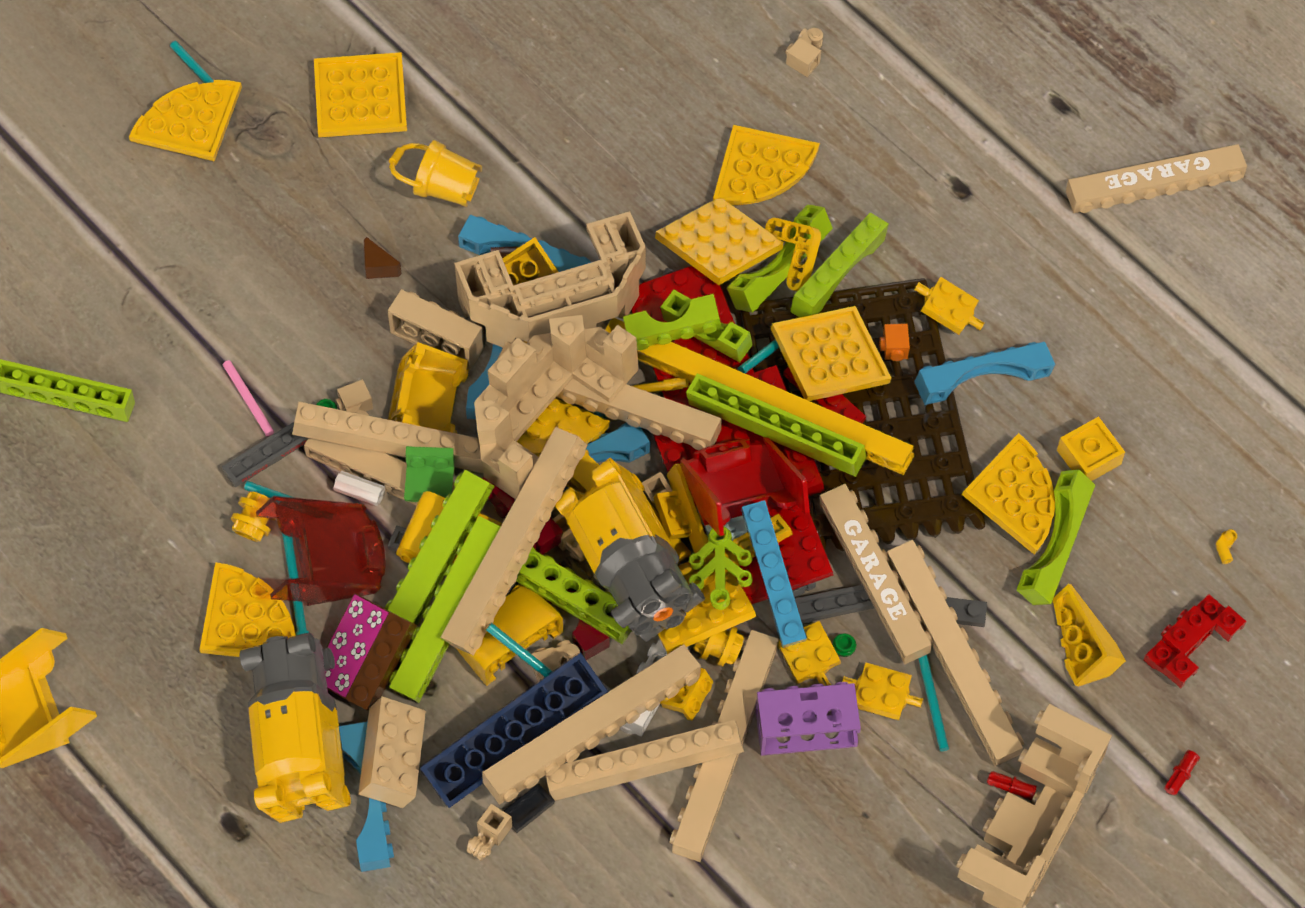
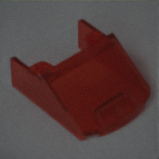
M273 496L257 510V517L277 519L280 531L286 536L295 537L302 578L285 580L270 594L271 599L306 602L307 606L349 599L352 598L354 593L360 596L377 593L381 588L382 577L385 575V550L375 520L371 521L365 512L367 507L364 504Z

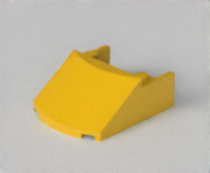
M40 628L0 659V768H5L70 743L68 739L70 736L97 717L95 711L77 707H69L59 715L45 676L52 671L55 663L52 650L68 639L66 633Z

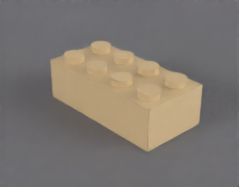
M401 289L388 309L390 333L413 344L419 342L468 360L466 368L468 370L472 369L484 350L482 327L477 322L468 321L454 311H447L433 301L428 302L421 299L414 292H406Z
M381 697L369 708L359 795L400 808H404L416 797L425 710L386 697Z

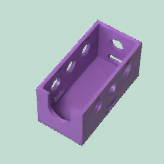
M837 682L829 686L814 684L807 688L790 686L785 690L767 688L757 692L755 713L761 756L858 746L857 733H860L861 727L854 683ZM831 710L832 715H827L828 711ZM838 732V736L833 739L827 738L824 734ZM814 734V738L810 741H805L800 736ZM790 736V740L786 743H780L776 739L777 737Z

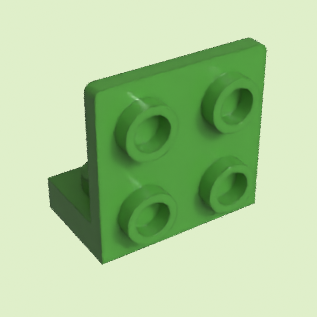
M406 446L407 468L404 500L418 502L423 492L426 491L433 492L444 498L448 494H452L455 463L454 449Z

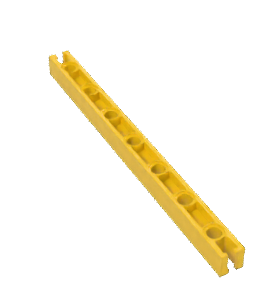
M612 318L605 331L611 333L617 325L626 330L624 321ZM673 342L665 345L656 344L649 346L645 350H637L638 361L677 378L687 377L689 383H692L698 373L865 445L867 460L899 474H905L914 457L912 452L914 449L913 445Z

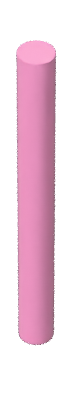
M230 360L225 361L223 367L265 435L267 437L274 434L273 428Z

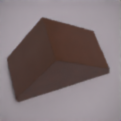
M368 237L364 239L366 279L399 277L402 274L400 262Z

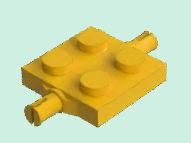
M942 277L938 279L935 286L931 287V289L920 282L916 285L914 290L925 296L921 312L958 335L968 324L979 331L982 329L985 322L973 316L974 309L979 302L978 299Z
M820 621L803 627L807 638L805 642L782 648L779 639L778 648L797 684L807 679L817 678L819 684L824 686L831 685L825 674L831 668L840 665L841 660Z
M865 663L863 672L858 680L843 677L842 682L855 684L857 706L860 710L900 720L902 710L906 707V704L919 708L922 705L923 698L909 695L912 675Z

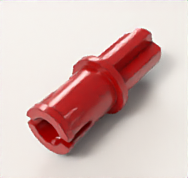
M1187 750L1178 766H1174L1173 774L1164 786L1168 794L1177 795L1184 782L1190 779L1191 771L1200 760L1199 755L1194 751Z
M994 771L989 773L987 779L988 785L1022 796L1031 801L1037 788L1036 785L1016 779V776L1011 778Z

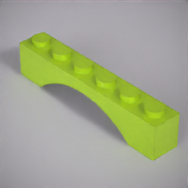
M807 204L793 221L819 229L821 241L833 229L825 207ZM793 227L790 231L791 238H793L796 234L795 227ZM804 233L803 238L811 239V235ZM786 242L783 249L766 267L757 272L740 274L727 287L736 309L753 313L786 279L796 244ZM806 253L802 255L801 262L807 256Z
M870 212L796 292L791 312L798 317L818 314L847 273L864 257L873 254L885 241L889 223Z
M1079 469L1061 471L1054 489L1055 522L1050 542L1040 559L1023 571L1016 589L1032 605L1052 603L1094 491L1095 484Z

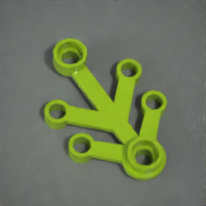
M724 527V535L720 536L723 537L721 540H717L719 536L712 528L708 534L709 542L697 553L689 557L691 568L694 570L701 569L697 574L689 578V583L700 580L701 582L696 584L700 590L704 587V580L715 571V590L711 592L710 600L712 606L719 610L727 608L731 601L729 592L726 590L725 569L737 578L740 586L748 587L752 583L751 573L741 569L725 556V549L737 556L738 563L741 566H748L752 562L750 551L742 549L734 543L731 532L726 527ZM715 550V557L704 566V559ZM742 556H748L745 560L741 559ZM694 560H700L699 563H693ZM742 577H749L745 581L741 580ZM720 599L725 600V601L720 602V603L717 602V601L720 600Z

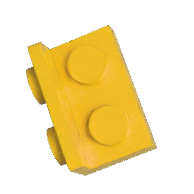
M701 668L700 677L697 682L691 686H684L674 697L670 699L665 698L660 704L663 708L683 713L687 720L693 721L696 714L700 711L705 697L711 691L713 680L707 671Z

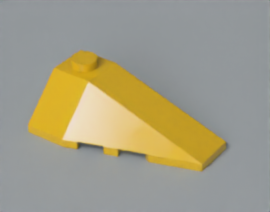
M1068 583L1053 598L1057 624L1061 626L1062 631L1061 646L1065 648L1067 657L1064 660L1065 667L1075 686L1079 687L1111 676L1126 660L1104 626L1072 584Z

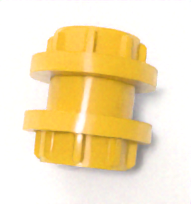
M253 491L248 492L246 497H240L238 504L243 508L241 513L232 514L231 521L234 522L232 530L248 540L259 542L263 536H269L271 529L266 524L268 520H276L278 513L275 511L277 504L265 495Z
M734 626L729 628L728 631H722L695 643L693 649L700 653V659L706 660L711 655L718 658L716 663L718 666L723 667L725 663L732 665L739 655L744 637L737 633V627Z

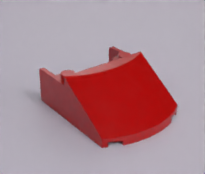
M750 438L719 443L694 452V458L688 461L684 458L680 460L682 472L704 526L710 525L719 537L724 535L723 526L730 519L743 516L741 512L743 506L765 500L768 509L777 506L781 509H790L797 505L804 514L810 513L806 478L769 438H763L764 442L750 443Z

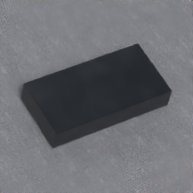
M538 783L506 808L504 812L512 817V829L518 833L555 804V800Z

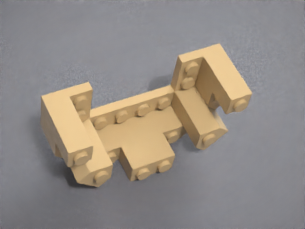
M630 211L586 224L587 232L599 257L598 261L513 286L499 250L454 263L458 301L465 318L470 317L472 321L485 325L487 342L502 348L506 342L513 343L517 337L522 341L528 342L534 335L551 333L549 319L582 315L584 329L596 328V323L615 317L623 319V316L630 313L639 297V279L646 269L645 244Z
M582 315L549 319L551 333L534 335L527 343L517 337L489 368L488 377L490 385L474 402L484 478L516 499L539 458L517 443V440L572 378L610 403L638 371L637 341L635 336L618 325L611 333L601 327L584 329Z
M1051 704L1048 705L1045 711L1040 710L1034 722L1038 724L1036 734L1058 744L1062 749L1036 737L1029 750L1024 748L1018 759V762L1021 763L1019 772L1044 784V789L1042 792H1036L1031 803L1010 792H1007L1004 799L1000 797L994 807V811L997 813L993 819L988 818L982 831L986 832L985 842L1004 851L1002 857L977 844L975 849L971 848L967 854L963 853L956 865L959 868L957 877L961 881L983 891L982 900L997 908H1025L1031 899L1030 896L1033 897L1071 826L1082 804L1081 801L1096 775L1095 772L1099 766L1098 764H1101L1112 737V735Z

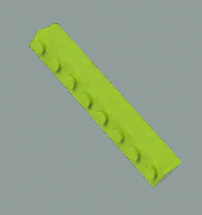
M698 373L686 391L689 405L760 436L769 438L776 443L856 477L866 459L865 445Z
M464 470L463 474L460 473L454 482L455 489L452 494L446 496L442 505L444 508L440 516L437 515L433 519L430 534L428 537L425 536L419 545V549H421L419 554L410 561L407 568L409 572L405 579L402 578L397 584V593L394 599H390L385 606V609L416 625L419 624L426 608L434 597L437 587L444 579L449 564L454 561L460 543L465 541L469 525L473 520L476 521L494 488V485L467 470Z
M480 516L469 525L467 531L469 535L466 541L460 543L456 552L458 556L454 563L449 564L445 572L447 577L443 585L440 584L437 587L432 606L429 605L426 608L421 627L415 629L410 648L404 650L400 659L402 663L399 669L395 670L390 677L389 683L391 684L389 688L417 703L421 701L450 645L441 636L501 526Z

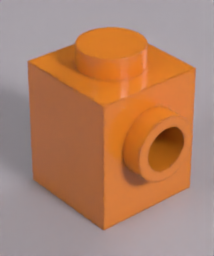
M908 324L884 325L883 337H880L879 344L880 351H884L885 360L901 361L908 359L910 349Z

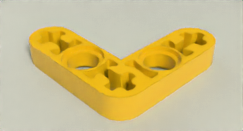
M771 218L767 221L765 229L773 234L776 239L796 244L786 283L789 289L798 291L812 275L821 241V232L815 227L779 218ZM775 227H782V232L776 231ZM793 227H795L796 234L793 238H791L790 231ZM804 233L811 235V239L803 238ZM804 253H806L807 260L802 265L801 257Z

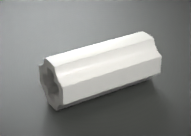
M344 471L338 473L333 487L336 492L375 506L381 503L385 491V486Z

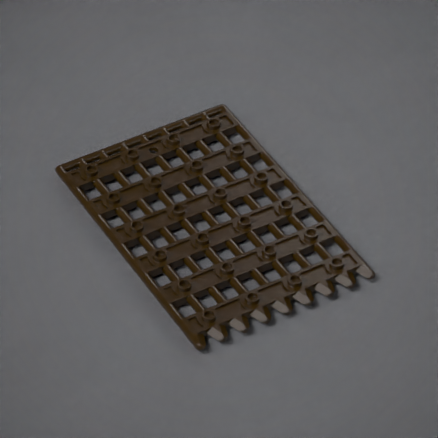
M924 278L836 290L827 300L831 301V304L824 305L823 309L819 312L824 313L856 306L869 334L868 323L881 321L884 331V325L891 324L890 320L904 318L905 324H908L910 346L908 358H913L916 369L915 374L903 375L900 361L885 360L884 351H880V337L872 338L883 362H891L894 377H891L889 384L842 394L863 414H865L863 406L877 404L880 420L867 422L866 420L862 424L903 442L909 441V444L913 445L914 448L912 450L914 457L904 475L866 459L867 465H862L855 477L839 469L830 470L829 465L819 461L821 468L819 473L825 491L808 496L810 515L824 550L826 539H831L838 550L844 551L826 515H816L813 498L820 497L821 494L843 484H846L849 491H854L858 500L856 504L859 510L863 509L867 515L869 529H874L875 532H878L882 541L886 544H891L894 541L896 529L898 528L902 530L905 537L910 541L917 538L919 525H924L929 535L935 538L940 535L942 522L945 521L956 534H960L964 530L965 518H970L978 530L985 528L983 512L966 499L962 493L954 495L951 482L952 477L964 476L968 487L974 480L954 391L946 399L947 411L935 412L932 403L924 405L926 414L912 416L909 399L921 398L915 380L919 371L924 368L922 356L935 354L938 366L946 362L937 321L920 311L924 305L925 296L917 291L909 293L906 291L907 289H914L918 282L928 287L927 280ZM886 292H898V294L884 296V293ZM875 294L874 298L862 299V296ZM794 297L763 301L755 310H763V314L750 315V312L740 310L743 327L750 332L753 344L749 349L750 358L758 353L755 339L769 337L770 343L775 340L771 331L772 323L800 318L791 312ZM853 297V301L840 302L839 300ZM786 307V310L784 311H772V309ZM926 315L929 330L916 332L913 316ZM780 348L753 367L755 373L776 365L786 391L804 399L800 390L792 392L789 390L788 381L783 376L784 370L789 366ZM900 401L903 417L890 419L886 403ZM955 435L958 451L945 453L941 437ZM932 438L936 455L922 456L918 440ZM941 479L945 496L931 498L928 481ZM919 483L922 499L908 501L905 484ZM896 486L899 503L885 505L882 488ZM873 489L876 506L862 508L859 491Z

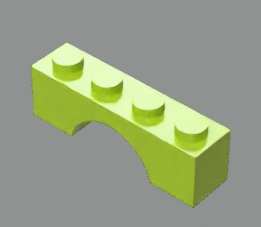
M673 290L661 306L664 320L672 322L681 318L687 312L691 299ZM733 322L728 324L721 323L722 328L717 329L713 333H700L693 336L739 363L753 345L750 332Z
M714 294L691 299L687 312L681 318L672 322L657 321L650 317L646 311L623 316L626 331L636 337L637 350H645L649 346L656 344L665 345L672 340L680 338L689 339L700 333H713L717 329L722 328Z

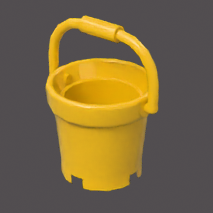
M433 140L429 146L409 143L398 147L389 159V169L392 175L398 180L414 186V195L421 197L432 196L465 207L468 206L467 200L471 202L480 178L475 177L477 171L482 172V165L446 149L444 144ZM408 149L426 151L417 171L415 181L402 176L395 169L404 151Z

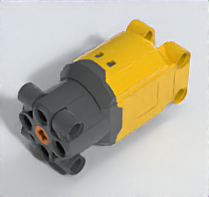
M608 458L592 470V478L596 483L594 487L586 493H581L569 487L563 492L555 507L566 518L600 585L610 590L618 606L611 610V613L616 622L622 628L629 626L635 635H640L644 641L648 642L664 629L680 625L686 616V612H689L704 601L705 597L695 583L692 582L688 585L677 565L679 556L643 492L645 488L640 479L612 458Z
M308 632L289 638L287 636L271 637L262 645L241 650V665L245 671L252 670L255 695L248 702L255 775L258 788L254 789V800L257 808L279 823H284L302 818L305 805L315 803L316 806L324 808L326 811L350 806V793L344 783L345 775L337 706L335 699L328 694L325 671L335 667L334 655L331 649H323L320 640L314 638Z

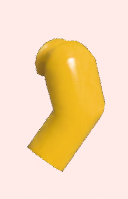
M1233 529L1224 531L1215 544L1222 564H1228L1233 561L1229 550L1237 539V533Z

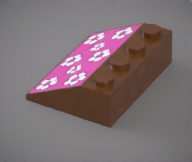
M354 593L326 647L331 649L335 660L334 669L325 671L327 689L365 710H369L381 698L418 625Z

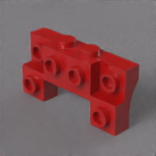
M1208 594L1197 606L1194 605L1189 611L1187 609L1183 610L1176 619L1178 621L1173 626L1169 624L1162 631V639L1145 655L1143 661L1151 668L1167 676L1181 689L1186 680L1192 675L1194 676L1199 669L1188 657L1215 630L1229 642L1239 629L1242 630L1247 621L1229 605L1225 608Z

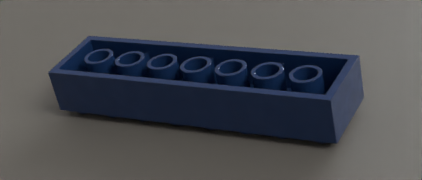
M577 653L425 762L419 769L445 806L450 808L483 784V771L605 695L608 691L583 655Z

